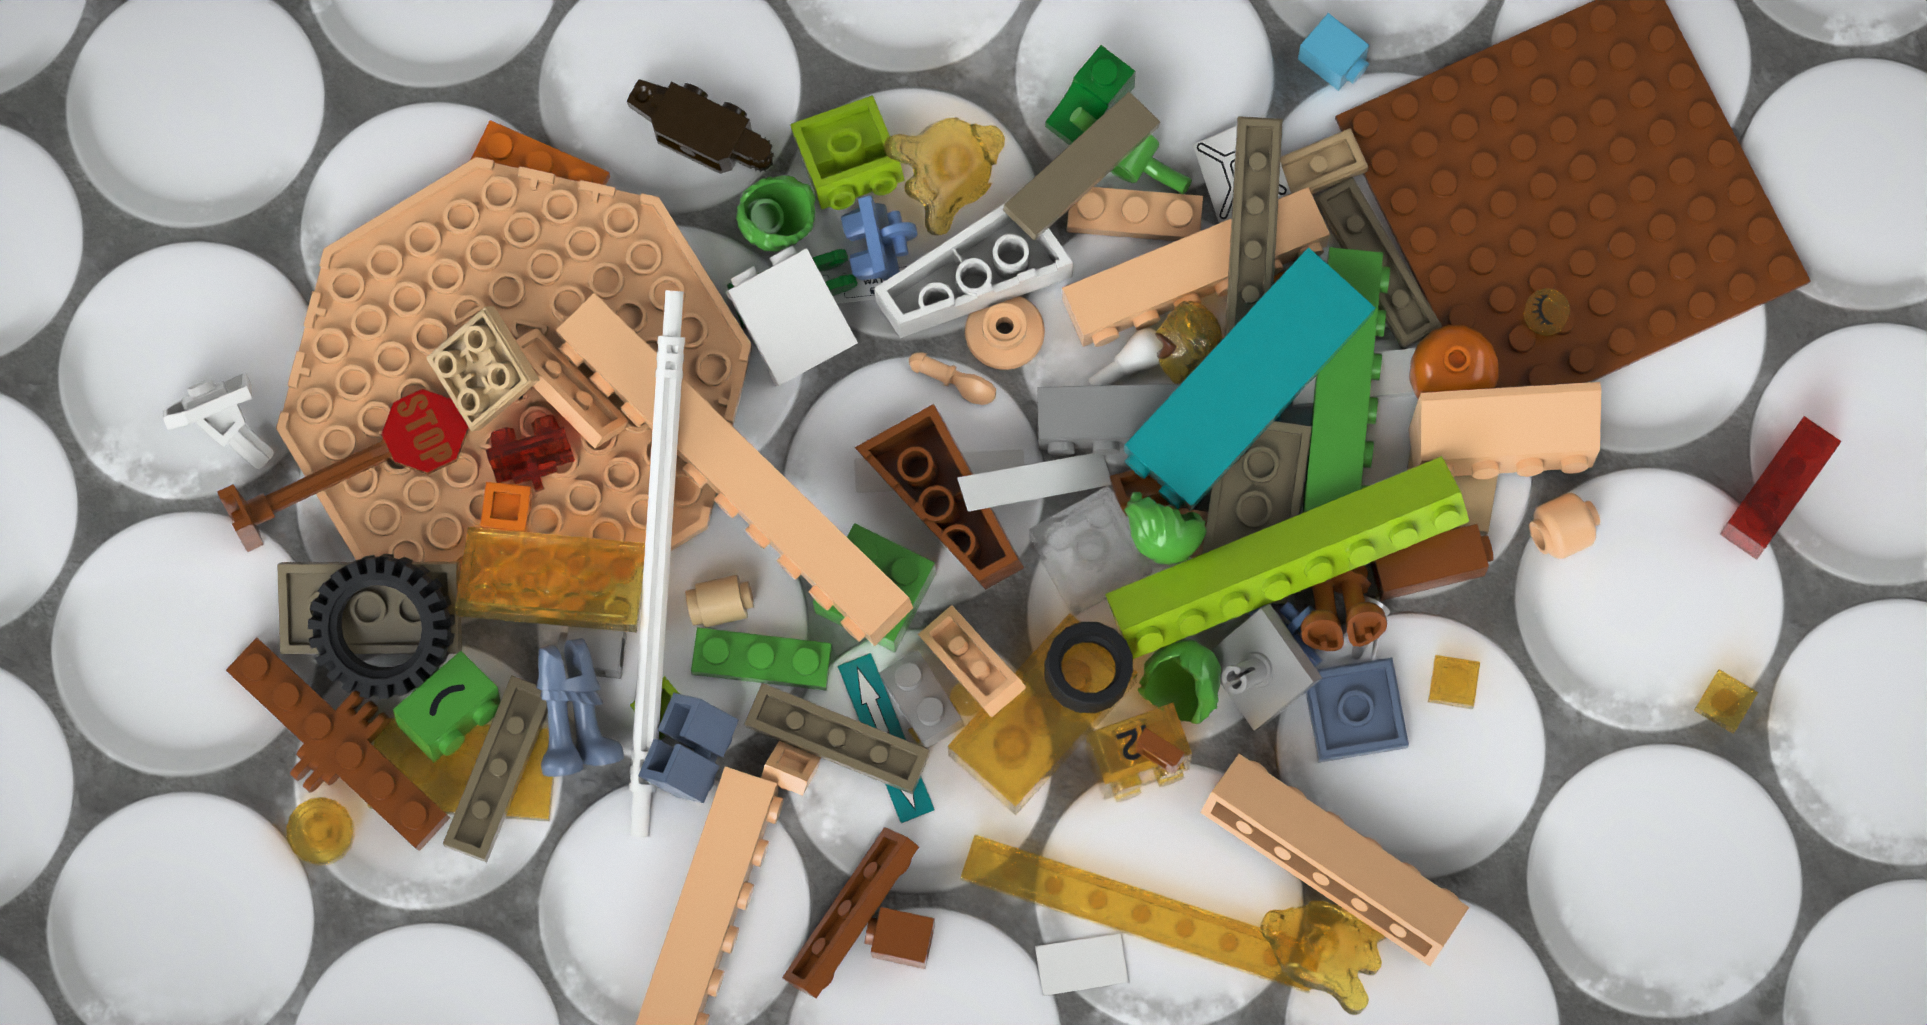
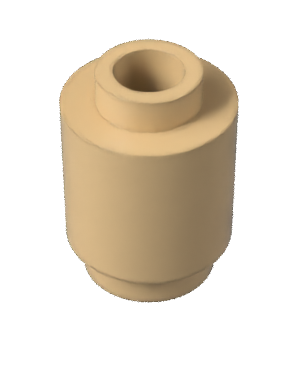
M738 574L696 583L695 589L685 591L687 607L693 626L704 624L706 628L748 618L747 609L754 608L749 581L741 583Z

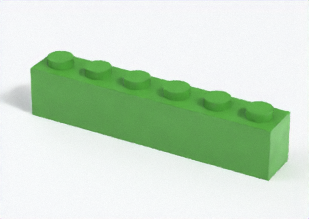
M1330 247L1328 251L1327 264L1376 308L1369 320L1316 376L1303 513L1369 486L1362 485L1363 468H1371L1374 442L1366 441L1367 424L1376 423L1378 398L1370 397L1371 380L1379 381L1382 363V354L1374 353L1375 336H1384L1386 310L1378 309L1379 293H1388L1390 267L1382 266L1383 252Z

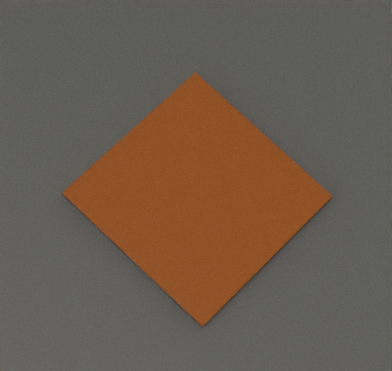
M1594 0L1335 116L1341 132L1351 128L1368 165V171L1363 173V176L1420 290L1442 327L1447 325L1467 326L1480 332L1492 344L1499 361V380L1495 388L1596 381L1811 282L1665 0ZM1541 295H1548L1542 303V313L1544 317L1553 324L1547 325V323L1545 322L1540 325L1543 319L1540 318L1535 320L1537 317L1540 316L1539 312L1532 313V311L1538 310V306L1533 305L1532 303L1539 304L1540 302L1535 298L1542 299L1543 297Z

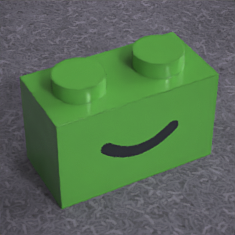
M460 651L393 709L397 726L435 762L443 754L449 756L463 744L465 735L475 726H483L491 721L496 714L501 699L498 687Z

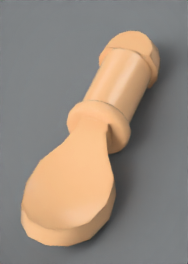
M924 352L914 353L909 358V365L917 374L921 372L939 380L945 386H949L950 383L954 384L962 397L971 403L985 405L991 403L996 397V388L982 377L959 372L956 370V366H949L926 356L927 353Z

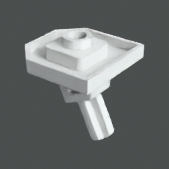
M246 373L216 384L213 383L212 379L194 384L187 389L188 396L163 410V419L168 430L195 422L220 445L224 447L228 444L256 469L266 465L274 454V449L245 424V417L239 404L252 399V386Z

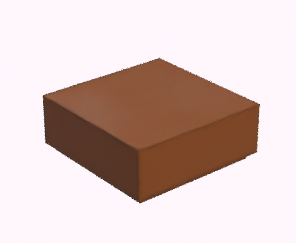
M1147 728L1143 730L1136 742L1137 753L1170 774H1175L1184 760L1185 752Z

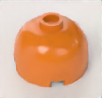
M1447 325L1431 331L1418 343L1410 360L1409 381L1418 399L1420 393L1491 389L1496 387L1499 380V361L1492 344L1480 332L1463 325Z

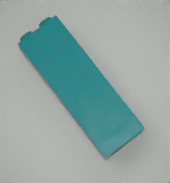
M1308 247L1124 445V452L1128 455L1125 463L1141 478L1145 479L1150 475L1162 486L1158 493L1175 509H1179L1183 505L1188 511H1191L1369 320L1376 307Z

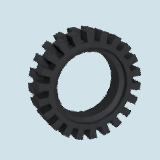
M383 554L375 557V555L365 556L336 571L318 590L320 594L313 600L310 610L314 612L313 616L308 619V629H313V637L309 639L311 649L317 648L319 656L315 660L319 667L325 664L330 671L326 676L332 682L338 679L344 683L342 686L343 690L349 693L353 690L359 691V697L368 699L372 696H379V699H389L393 695L402 696L426 682L428 678L439 670L440 665L446 661L450 653L447 652L448 647L453 644L455 635L451 633V626L455 624V615L449 613L448 606L452 604L449 595L443 596L440 588L443 587L442 583L438 578L432 580L427 575L430 570L423 565L416 567L412 565L413 560L406 557L396 559L394 554ZM372 585L388 586L405 594L415 605L420 615L422 632L417 650L408 661L393 667H377L359 659L350 650L343 636L342 617L347 602L358 590Z

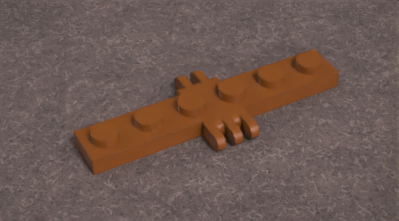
M257 637L226 669L236 681L304 743L296 754L301 760L291 770L290 775L299 781L312 769L314 772L303 783V787L309 793L314 792L323 782L332 785L340 777L418 851L451 818L371 744L389 725L391 718L385 712H382L369 723L368 721L375 715L379 707L370 700L357 712V707L365 699L364 697H359V691L354 690L335 710Z

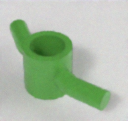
M1078 107L1070 117V121L1083 132L1097 121L1082 107ZM1150 135L1111 171L1113 175L1130 183H1137L1144 172L1153 179L1182 194L1187 192L1192 182L1191 178L1153 158L1159 147V142L1153 135Z

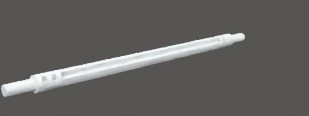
M665 290L663 335L658 336L656 386L633 744L631 749V775L629 782V791H633L630 836L649 837L651 792H656L655 785L638 777L653 739L659 740L658 728L660 725L681 383L683 379V352L685 346V337H681L683 291Z

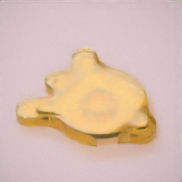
M958 117L938 120L928 125L917 136L895 134L887 137L884 144L886 155L895 161L910 165L913 169V176L906 181L904 189L909 197L919 201L924 206L925 227L931 235L939 236L946 234L950 230L953 218L958 210L986 194L992 184L988 183L992 165L997 164L998 155L1005 145V137L1002 131L994 125L981 126L976 123L969 124L959 120Z
M1312 900L1306 906L1295 909L1291 907L1286 910H1270L1264 915L1260 924L1261 933L1270 943L1276 960L1285 974L1293 981L1307 988L1324 991L1332 995L1348 1014L1358 1015L1365 1010L1369 998L1358 974L1362 973L1373 976L1379 971L1382 961L1377 949V943L1387 937L1350 912L1325 901Z

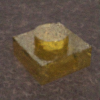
M1435 655L1428 702L1473 709L1480 662Z
M1718 669L1694 711L1727 731L1734 733L1758 692Z

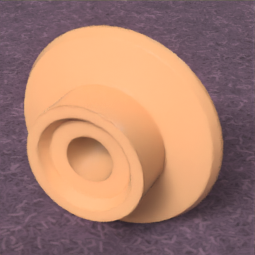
M1022 296L970 313L965 325V338L971 353L984 365L1000 370L1015 369L1031 361L1039 352L1045 335L1044 322L1040 312L1029 300ZM1001 323H1009L1013 327L1012 331L1008 334H1002L996 328Z

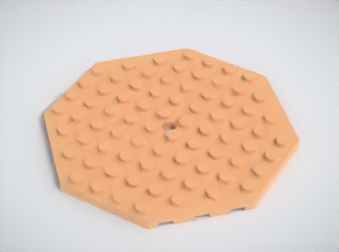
M475 157L323 249L319 264V276L315 291H312L303 325L305 328L299 351H296L287 385L289 389L283 411H280L276 429L305 477L381 442L383 439L381 434L393 402L420 389L450 398L426 357L484 307L488 306L496 308L515 340L537 328L559 350L563 342L556 329L595 293L657 353L658 336L663 335L665 290L683 291L681 337H685L682 368L683 379L731 426L734 425L753 347L659 197L643 193L641 195L616 190L615 187L584 180H580V182L556 177L555 174L525 167L515 168L497 164L493 160ZM581 363L576 368L592 383L589 378L594 373L584 363ZM532 386L525 392L522 399L518 398L484 428L473 432L469 428L456 462L428 475L395 464L394 460L389 459L316 495L356 561L365 556L375 555V557L383 554H394L396 559L406 557L413 560V562L460 561L461 602L555 623L644 568L653 430L645 422L640 427H637L622 412L620 408L625 403L613 392L609 397H605L629 422L621 433L594 448ZM569 454V457L565 458L564 455ZM554 455L560 456V461L516 475L508 473L510 468ZM678 455L676 461L671 551L708 529L715 502L714 498L717 494L707 483L702 488L695 484L683 471L682 468L687 463ZM502 472L505 473V475H504L503 477L500 476V473H502ZM486 482L531 486L533 492L527 534L481 528L480 523Z

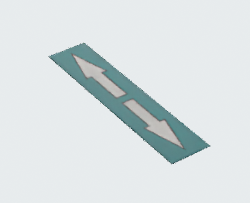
M871 653L837 666L859 721L906 740ZM920 777L913 794L885 784L901 823L935 810L922 777Z

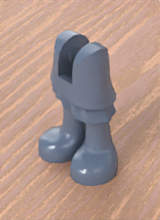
M583 638L568 640L565 643L564 653L569 678H566L563 660L555 645H548L539 648V675L536 688L541 690L540 697L542 700H546L549 729V744L541 762V770L544 776L558 777L580 772L583 769V764L599 766L616 763L624 759L622 745L616 740L603 737L600 732L595 705L603 704V700L596 692L602 688L597 681L592 657ZM569 701H572L576 728V748L572 742L568 719L567 703Z

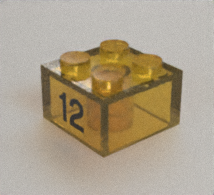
M1173 703L1086 733L1085 750L1104 800L1114 797L1116 802L1131 799L1142 793L1140 787L1156 781L1159 787L1173 784L1184 778L1183 772L1190 768L1192 752ZM1145 728L1185 752L1184 760L1175 774H1170L1136 752V742Z

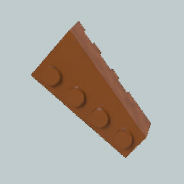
M934 404L855 447L861 456L868 461L871 467L985 590L1025 568L992 507L974 511L967 510L957 478L974 474L945 420Z

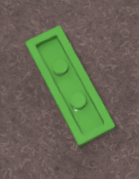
M697 627L691 673L697 676L826 691L832 644Z

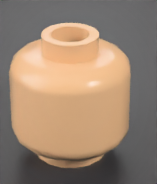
M1566 493L1539 505L1533 514L1534 520L1530 522L1529 529L1533 541L1540 552L1543 554L1549 553L1557 559H1563L1594 544L1596 526L1600 525V517L1591 501L1584 502L1576 494Z

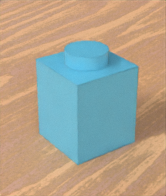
M1327 13L1300 45L1298 60L1339 91L1347 81L1354 84L1369 66V63L1366 61L1369 44Z

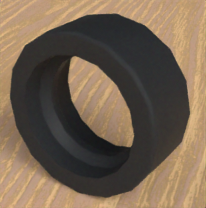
M1079 622L1066 627L1054 638L1044 663V679L1051 695L1063 707L1078 713H1098L1111 708L1123 697L1133 673V655L1127 641L1114 628L1100 622ZM1079 643H1094L1104 647L1112 655L1115 662V676L1105 689L1096 693H1086L1073 688L1065 680L1062 673V660L1065 653L1072 646Z

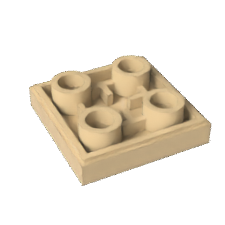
M494 306L484 307L426 357L471 432L484 428L540 381Z

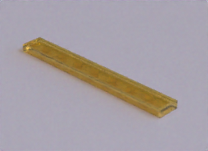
M974 835L960 880L1308 994L1310 993L1324 949L978 835Z

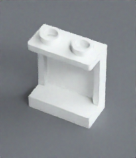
M793 245L770 257L769 259L773 266L757 274L755 268L752 267L731 278L730 280L734 287L725 292L729 300H732L769 369L767 371L775 386L782 385L858 343L808 249L806 248L797 253Z

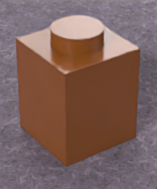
M880 907L878 918L871 917L868 922L864 944L872 945V958L926 969L935 929V918Z

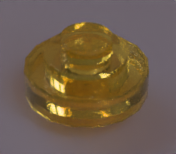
M325 797L311 798L299 804L290 815L286 827L287 841L293 852L306 863L317 866L330 865L342 859L351 849L355 838L354 821L348 810L336 800Z

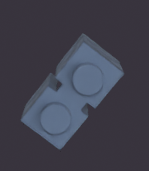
M673 693L658 731L683 745L675 744L673 748L661 740L653 739L638 777L676 797L704 803L708 792L714 785L715 776L719 769V765L715 764L718 756L724 757L726 750L732 742L733 733L739 720L700 698Z

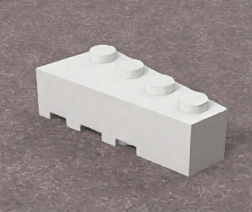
M1003 204L875 287V300L894 330L902 338L1072 278L1073 262L1049 228L1034 241L1003 211Z

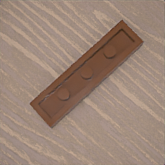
M884 827L782 978L796 989L817 999L821 991L831 983L836 969L899 876L907 871L912 857L919 846L908 837Z

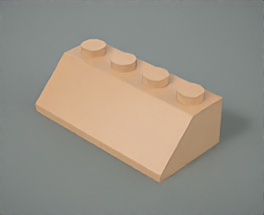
M1600 382L1420 393L1408 429L1413 468L1441 456L1453 477L1473 475L1476 479H1490L1496 477L1499 473L1517 472L1520 476L1529 477L1538 475L1546 470H1562V472L1567 474H1575L1592 468L1600 451L1601 384Z

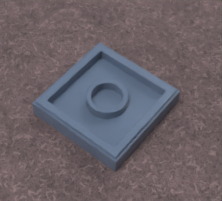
M1392 657L1317 670L1322 679L1305 693L1318 763L1408 748L1409 743Z

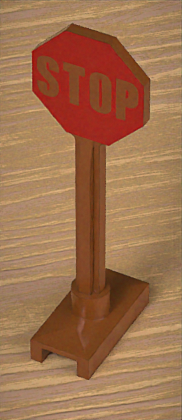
M420 389L393 402L381 434L383 437L381 442L266 496L262 493L245 501L234 484L217 491L232 521H234L232 525L246 551L249 552L264 545L258 525L274 518V513L389 459L394 460L395 464L428 475L456 462L469 428L451 398Z

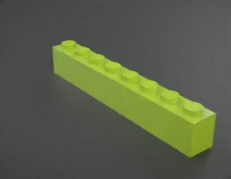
M1441 456L1105 595L1120 634L1127 641L1133 659L1470 521L1462 493Z

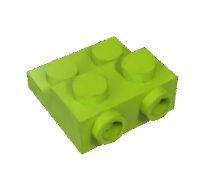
M873 95L790 124L793 137L805 164L808 178L821 210L828 207L835 210L846 209L855 202L857 197L871 192L880 196L886 195L895 190L897 183L905 181L899 156Z

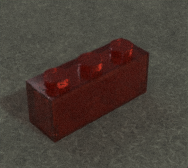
M1803 416L1727 522L1720 535L1757 560L1842 441L1806 416Z

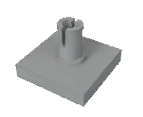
M1271 604L1260 608L1211 650L1218 658L1221 666V685L1254 731L1268 724L1322 679Z

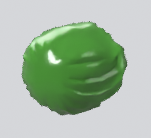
M782 175L774 178L769 176L761 179L743 191L740 204L737 206L736 220L738 221V228L747 241L763 251L778 252L797 244L798 241H801L812 231L815 220L814 203L816 196L809 184L801 183L793 176Z
M1133 492L1131 499L1127 502V507L1124 509L1129 517L1131 537L1137 550L1158 564L1171 565L1188 560L1201 545L1207 534V528L1204 526L1206 521L1202 520L1199 514L1193 511L1180 514L1178 509H1172L1169 506L1164 507L1161 504H1157L1150 497L1142 499L1141 492Z
M1182 639L1160 648L1145 662L1144 675L1139 681L1141 687L1138 688V692L1145 700H1149L1152 705L1158 707L1159 710L1164 713L1168 712L1171 718H1178L1181 722L1186 721L1192 724H1200L1209 717L1214 709H1217V702L1219 701L1218 691L1221 683V666L1218 658L1208 648L1194 640Z

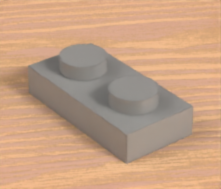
M918 650L879 672L882 681L926 749L965 726L961 716Z

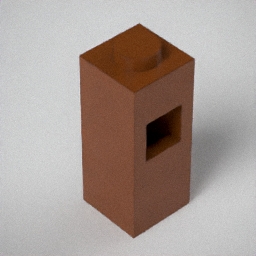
M1478 524L1445 531L1408 548L1372 561L1370 565L1377 591L1381 594L1380 601L1483 577L1489 568L1488 562L1493 561L1494 557L1488 535L1481 536Z

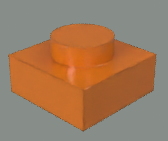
M486 482L480 523L481 528L527 534L533 492L531 486Z

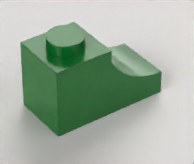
M1100 45L1073 77V82L1065 96L1045 121V127L1068 145H1071L1084 133L1070 121L1072 113L1078 107H1082L1098 120L1121 98L1134 89L1136 71L1104 46Z

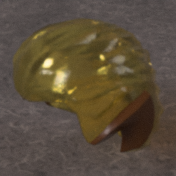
M1190 300L1181 302L1168 314L1167 319L1155 333L1157 339L1163 345L1162 349L1157 352V357L1163 371L1174 384H1181L1222 341V330L1217 318L1204 305Z

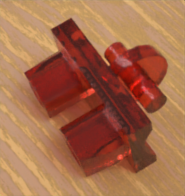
M551 414L536 418L531 423L534 436L518 440L514 428L509 427L491 432V448L486 449V454L497 483L513 479L515 484L532 480L535 491H541L545 489L543 476L558 472L557 466L575 461L565 428H560L556 419Z

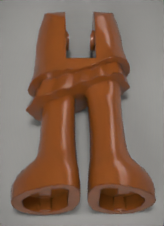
M1365 566L1357 567L1310 587L1313 591L1315 611L1308 614L1301 623V636L1306 645L1323 651H1337L1343 647L1344 637L1337 614L1334 591L1343 595L1347 634L1353 646L1361 647L1367 645L1385 632L1387 618L1384 610L1375 603L1365 602L1364 594L1367 593L1368 588L1371 586V582L1367 579L1368 571Z

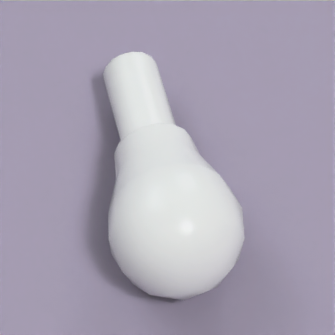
M1143 328L1136 331L1129 338L1123 349L1115 355V360L1088 379L1091 385H1111L1124 375L1130 376L1136 372L1159 365L1164 359H1159L1157 352L1162 349L1163 345L1157 339L1155 333L1160 332L1152 328Z

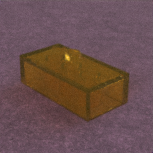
M1071 613L1063 619L1015 672L1026 688L992 718L982 708L947 746L948 756L1014 815L1019 813L1121 701L1120 699L1111 708L1098 713H1078L1063 707L1051 695L1044 679V663L1054 638L1066 627L1080 622ZM1079 643L1072 646L1065 653L1062 660V673L1065 680L1073 688L1086 693H1096L1105 689L1112 682L1115 676V662L1112 655L1104 647L1094 643ZM1133 669L1123 697L1137 683L1138 672Z

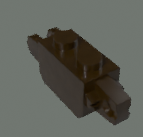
M638 79L632 92L629 94L627 99L628 107L652 123L659 145L719 174L731 171L736 162L760 172H766L770 166H773L774 153L771 151L773 147L770 144V140H766V137L762 138L760 134L752 131L750 119L746 118L747 113L740 107L729 102H724L721 106L707 99L708 94L699 87L689 83H685L682 87L672 81L668 88Z

